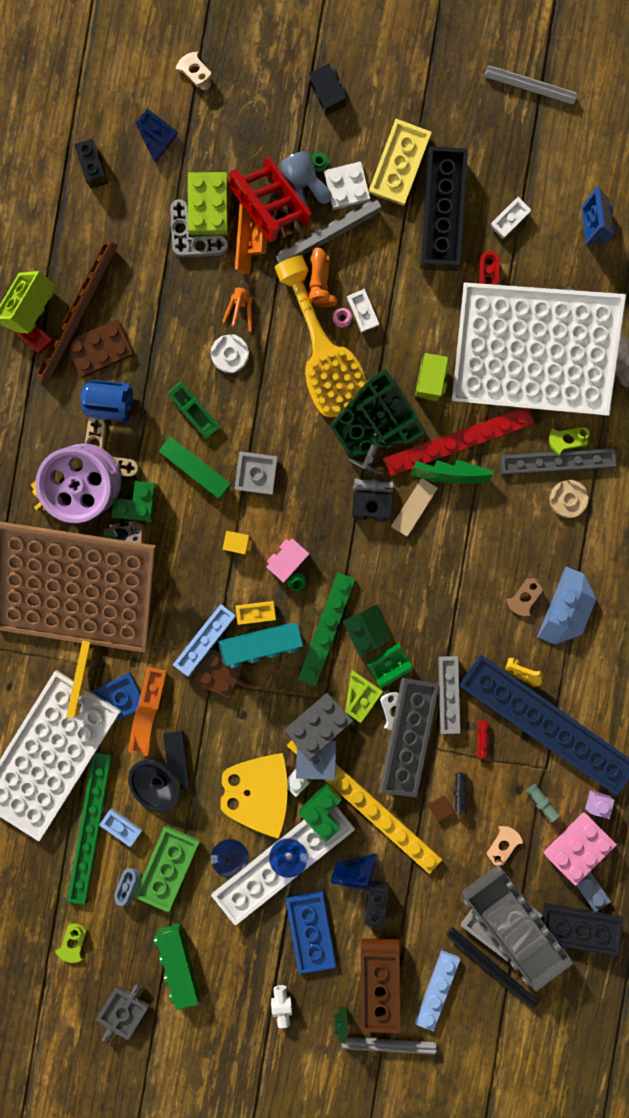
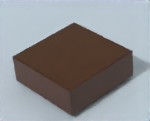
M445 795L428 804L438 822L454 813Z

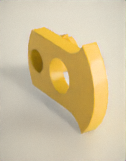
M514 658L507 660L505 671L517 680L528 683L531 687H538L542 684L543 674L541 671H532L519 666L520 662L517 659L513 663Z

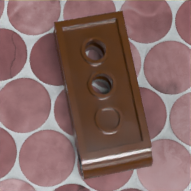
M361 938V1032H401L400 939ZM377 987H383L385 990L380 991ZM377 1007H384L385 1009L379 1010Z

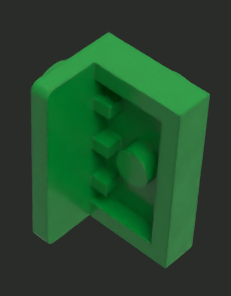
M399 643L366 662L380 688L390 685L393 681L407 675L414 669Z

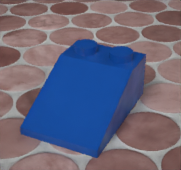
M595 187L581 206L586 245L609 242L615 235V224L612 223L611 219L613 206L609 204V197L600 187Z

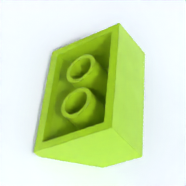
M40 271L19 273L0 304V325L17 333L31 332L35 327L37 318L44 312V306L47 301L52 298L56 285Z

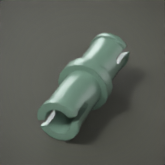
M533 784L526 790L535 801L536 807L542 810L549 819V822L555 821L560 816L551 805L550 799L544 796L536 784Z

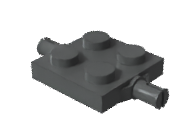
M136 983L131 992L119 985L113 990L96 1018V1021L107 1029L102 1037L103 1042L109 1043L113 1034L120 1035L129 1040L149 1007V1004L138 997L143 988L140 983Z

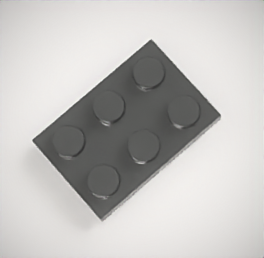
M326 693L291 723L284 732L303 754L311 760L347 728L353 720Z

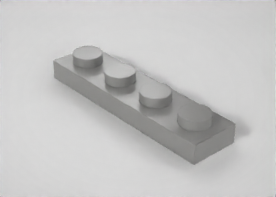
M438 656L440 733L460 734L458 656Z

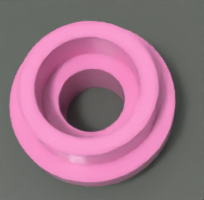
M339 308L333 314V322L338 327H347L352 321L351 312L346 308ZM344 315L346 320L340 321L339 316Z

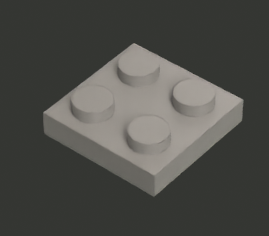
M239 451L234 489L273 495L278 457Z

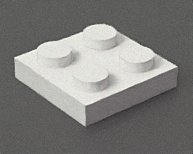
M361 162L324 170L327 188L332 194L331 205L333 210L370 201Z

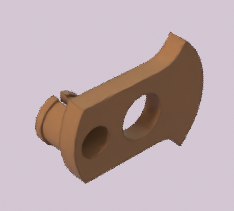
M527 578L515 596L506 599L509 608L514 613L521 616L531 615L529 610L543 591L539 581L536 578ZM535 583L537 587L532 588L530 584ZM528 592L531 595V600L524 602L520 599V595Z

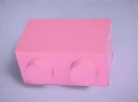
M286 539L279 547L282 550L277 555L274 553L266 561L269 563L267 568L282 582H285L309 555L294 539L290 541Z

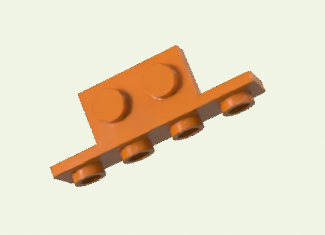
M240 203L235 270L247 275L250 274L251 256L266 254L267 238Z

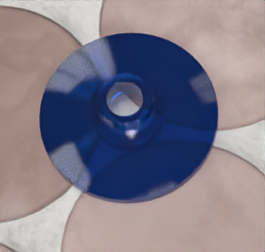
M282 839L276 842L270 850V866L279 876L286 878L295 877L302 873L307 865V851L303 844L295 839ZM287 853L292 854V858L287 859L285 855Z
M226 839L219 842L211 853V864L214 870L223 877L232 878L246 867L249 862V854L246 847L234 839ZM226 858H232L233 862L227 863Z

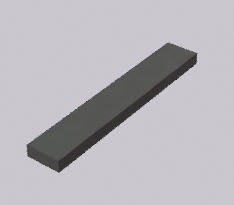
M616 448L562 451L560 456L555 452L500 455L501 475L617 467Z

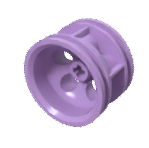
M75 444L53 452L42 462L36 475V492L42 506L55 518L69 523L85 522L104 512L113 504V498L118 497L121 489V474L116 461L107 451L93 444ZM75 457L80 458L83 462V468L80 471H75L72 468V460ZM57 470L64 474L63 483L56 481ZM92 472H97L101 475L102 481L100 485H93L89 482V475ZM79 481L80 485L75 486L74 482ZM62 492H66L71 496V504H68L61 497ZM88 493L94 497L93 506L86 505L83 502L82 496Z

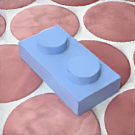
M113 808L109 810L99 826L129 847L132 846L142 831L140 827Z

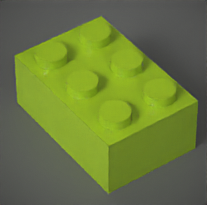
M188 172V232L191 237H229V186L227 185V172Z

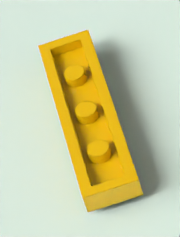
M82 641L66 715L67 720L75 721V716L80 715L81 704H78L79 697H83L85 692V686L82 685L83 678H87L89 673V667H86L87 659L91 660L93 648H90V642Z

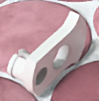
M384 691L380 699L386 717L384 728L391 730L394 716L390 715V709L396 706L399 693Z

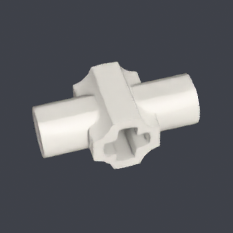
M275 986L274 998L271 999L272 1015L277 1017L279 1028H287L290 1026L289 1015H292L291 996L287 997L286 986Z

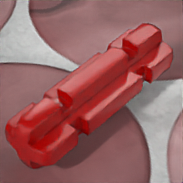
M478 721L477 747L479 750H477V758L486 759L488 758L487 748L489 747V732H487L489 722Z

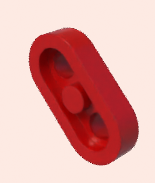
M494 251L484 252L479 260V284H486L485 279H490L491 285H498L500 259ZM486 260H491L492 265H487Z

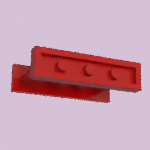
M269 156L265 157L261 170L243 176L237 169L230 171L227 185L269 242L276 240L279 228L296 220H299L304 227L308 225L311 216L309 208L302 202L279 171L276 163ZM265 176L272 183L256 191L252 190L248 183ZM274 191H278L282 199L268 205L262 204L258 199ZM286 205L293 211L292 214L278 220L273 219L269 214Z

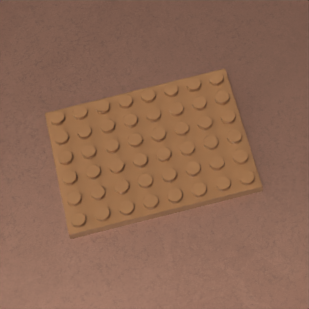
M0 522V630L79 643L87 641L92 645L145 653L148 641L156 545Z

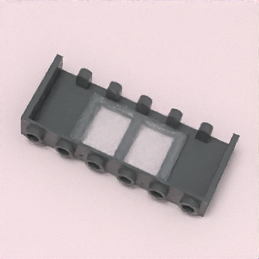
M500 865L492 868L462 891L465 898L463 902L469 910L473 909L476 915L474 916L481 926L485 924L488 928L486 932L492 941L495 939L500 944L498 946L499 950L504 956L508 955L510 957V964L516 972L520 970L523 974L521 978L528 988L532 986L535 992L573 964L568 954Z

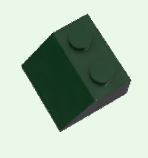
M377 604L342 620L359 657L393 639Z

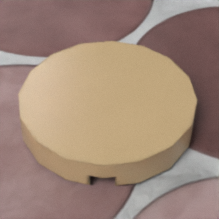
M562 481L551 490L549 497L550 506L561 517L574 518L585 511L589 502L587 490L577 481Z

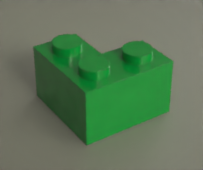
M135 481L133 500L113 498L112 518L154 522L157 484Z
M326 783L299 809V815L325 842L330 840L340 830V823L329 812L341 802V797Z

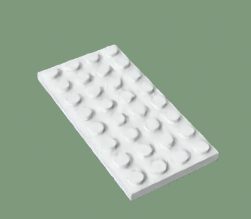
M58 670L51 676L0 759V817L37 841L43 838L121 710L85 688L84 696L79 697L78 704H81L80 715L75 716V721L67 720L66 715L74 681Z

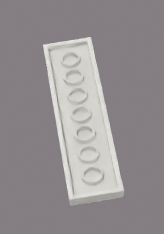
M337 806L329 813L340 823V830L330 840L325 842L303 820L212 893V898L234 925H237L355 830Z

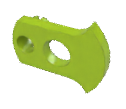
M585 427L557 431L553 428L549 435V445L560 456V453L564 450L587 446L590 432ZM569 435L573 438L574 442L567 444L564 442L563 437Z
M77 923L68 925L62 947L55 951L63 961L75 963L83 960L81 948L87 932L84 926ZM68 940H77L78 946L75 948L70 947Z

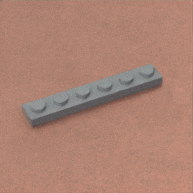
M378 200L373 203L372 201L365 203L362 209L356 212L353 210L346 214L344 219L331 222L328 228L315 231L312 237L297 241L295 246L290 249L285 248L281 250L278 256H276L277 263L279 264L298 255L304 256L315 248L322 246L379 214L381 205Z

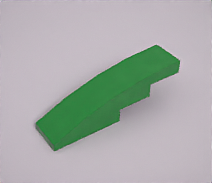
M169 437L159 450L162 455L218 499H221L232 485L172 437Z
M438 460L434 466L416 461L411 476L444 483L474 484L489 482L494 471L460 460H456L454 466Z

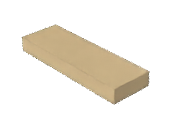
M421 478L391 527L407 537L438 488Z

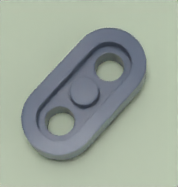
M127 868L122 873L114 894L117 905L128 906L132 903L141 880V874L138 869Z

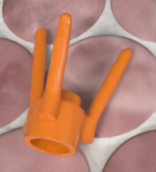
M235 288L223 318V323H226L233 305H236L232 321V327H235L240 307H245L247 304L249 332H252V298L249 297V290Z

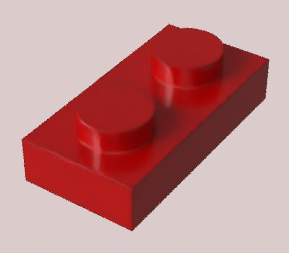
M36 325L29 333L13 331L39 355L53 342Z

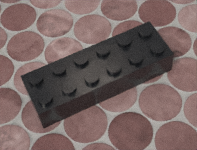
M429 146L426 163L419 269L458 271L460 267L468 149Z

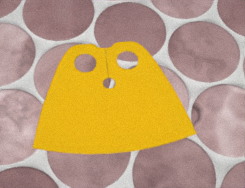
M283 753L252 759L226 769L222 774V786L225 789V793L221 797V810L224 814L251 829L279 839L286 813L288 790ZM236 774L239 776L240 783L237 786L229 784L228 779L230 775ZM249 790L250 796H245L244 791ZM230 798L238 800L239 807L236 810L228 808L227 802Z

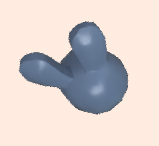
M306 151L297 152L281 161L280 169L283 176L306 206L303 188L307 186L310 187L320 203L326 204L331 200L332 194L317 178L309 153Z

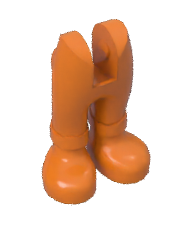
M315 248L310 259L312 276L309 302L314 303V306L334 307L337 305V299L329 294L327 286L330 258L323 249Z

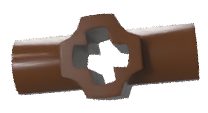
M279 198L271 200L269 204L279 200ZM281 207L272 211V218L278 220L281 216L289 215V212ZM290 223L279 228L283 240L294 236Z

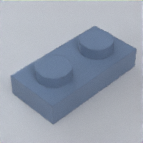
M591 872L576 885L591 908L596 912L611 902Z

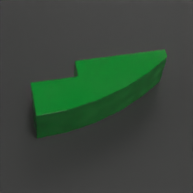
M182 381L167 392L168 396L206 439L220 428V425Z

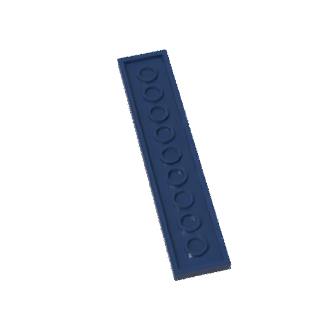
M479 654L459 683V686L618 796L629 780V757Z

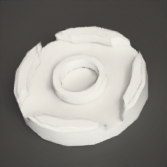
M224 335L214 342L211 348V357L214 365L219 370L225 373H235L246 366L249 360V350L242 338L236 335Z

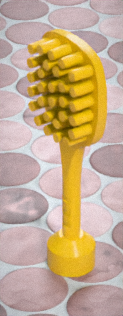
M298 255L280 262L274 268L280 283L293 287L310 332L313 354L306 363L305 376L311 398L323 416L337 417L367 380L355 356L347 348L333 345L321 328L303 284L309 270L303 255Z

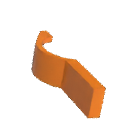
M152 667L146 668L141 695L132 724L128 753H132L134 750L143 752V756H148L152 724L159 707L166 670Z

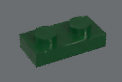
M339 1007V1014L335 1013L334 1034L338 1035L339 1043H346L348 1026L347 1007Z

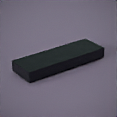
M183 730L163 733L167 766L176 775L180 789L190 788Z

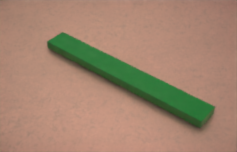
M96 751L92 757L67 902L86 905L88 901L101 827L99 824L102 821L113 758L112 753Z

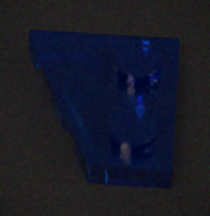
M147 108L135 124L153 161L157 163L177 137L178 132Z
M377 854L337 862L330 879L331 883L369 890L378 861Z

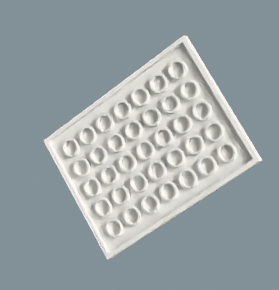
M464 283L452 401L609 415L626 294Z

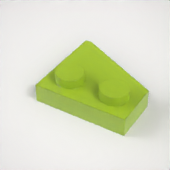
M352 670L345 712L361 723L383 691Z

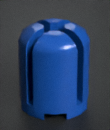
M93 379L88 381L81 392V409L84 415L93 419L128 422L131 415L127 413L130 409V404H133V388H129L131 384Z

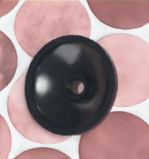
M143 759L130 769L128 775L130 790L136 800L144 807L156 812H166L178 803L181 795L180 784L176 775L168 766L157 760Z

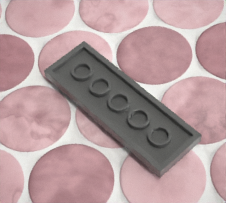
M408 678L401 679L379 789L381 793L417 797L439 684Z

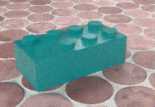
M288 623L218 641L223 664L228 665L230 668L241 666L243 661L249 663L261 661L260 657L262 656L268 658L280 656L279 652L282 651L293 653L299 651L298 647L303 646L297 623Z

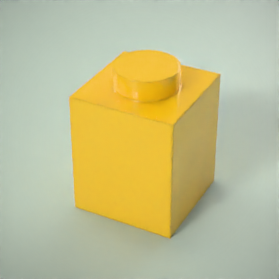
M226 531L222 550L247 554V551H251L253 540H250L249 535Z

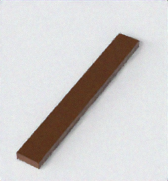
M103 242L36 374V377L49 382L118 247L115 243Z

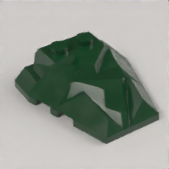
M386 368L367 380L330 425V428L350 457L367 454L371 444L377 446L378 449L383 447L387 449L395 444L410 443L426 433L413 407Z

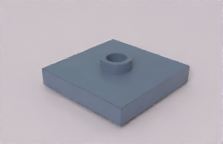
M332 740L311 760L297 747L296 779L335 780L336 740Z

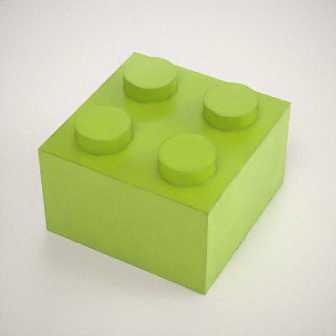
M424 354L421 360L415 398L437 402L440 397H443L447 386L444 378L447 377L450 370V363H447L448 357Z

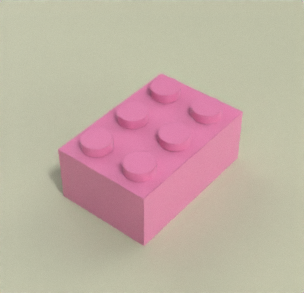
M583 812L544 851V854L576 886L617 844Z

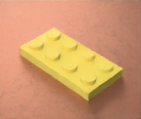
M395 119L369 193L404 206L432 132Z

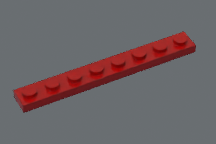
M521 408L385 457L384 461L389 475L393 476L413 469L416 461L426 464L529 427L535 423L529 408Z

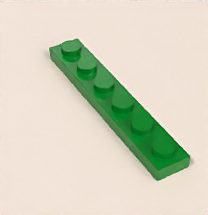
M337 572L301 669L299 681L316 687L353 587L354 578Z

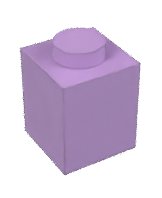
M590 790L585 809L590 814L610 819L615 800L609 795Z

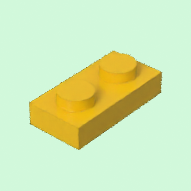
M274 601L236 605L238 625L276 620Z

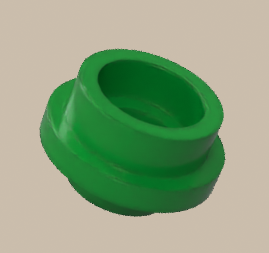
M322 152L314 153L311 158L315 172H323L329 165L328 157ZM321 159L323 162L321 164H317L316 160Z
M294 573L288 577L287 584L292 590L299 591L305 587L306 578L303 574Z

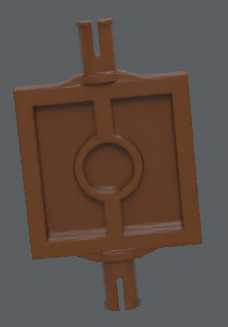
M210 649L196 667L198 671L194 684L229 698L236 685L248 689L247 685L250 684V681L240 678L243 662H241V666L230 668L228 665L223 664L220 652Z

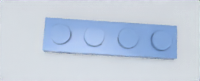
M220 604L174 662L173 666L189 677L235 619L236 615Z
M441 950L416 1017V1025L434 1031L458 967L459 956Z

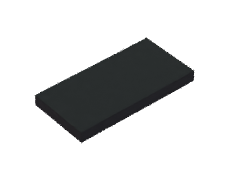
M544 903L543 922L562 947L620 957L623 916Z

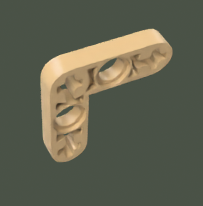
M91 418L88 421L85 444H90L93 439H97L100 442L99 447L104 449L107 428L104 420ZM97 421L102 424V427L97 429V434H101V437L91 436V433L95 434L96 432L93 424H96ZM113 457L119 470L120 461H123L121 464L123 466H129L132 463V466L135 467L130 473L126 469H121V476L134 477L138 474L139 465L137 462L131 459Z

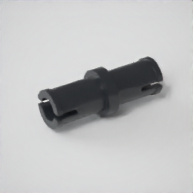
M455 773V790L453 791V795H455V813H467V796L469 795V791H467V773Z

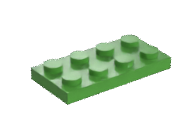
M165 825L134 898L169 913L200 840Z

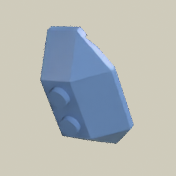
M565 567L538 633V638L556 645L583 634L596 602V597L583 573Z

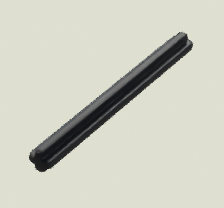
M449 929L447 937L531 1009L536 1008L539 1004L537 998L456 929Z

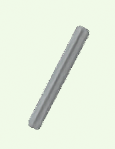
M488 65L485 72V77L563 102L574 104L577 99V92Z
M346 1037V1043H342L343 1049L432 1055H435L437 1051L435 1042Z

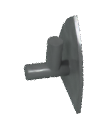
M371 444L364 463L350 457L348 459L363 469L384 474L383 471L371 467L378 447Z

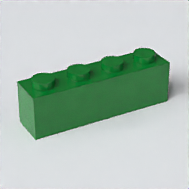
M181 923L158 929L154 942L156 948H159L161 953L159 960L161 967L165 968L164 978L166 985H169L171 990L169 993L171 1004L175 1005L176 1010L199 1004L200 993Z

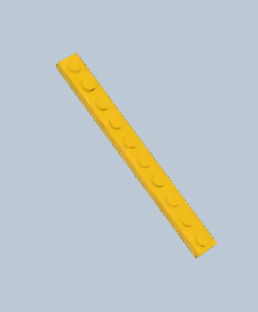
M291 740L287 747L297 755V746ZM335 763V780L325 781L430 874L442 861V858Z

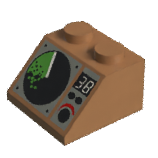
M139 521L128 522V526L122 527L120 523L111 524L108 529L103 531L104 538L148 544L145 524H140Z

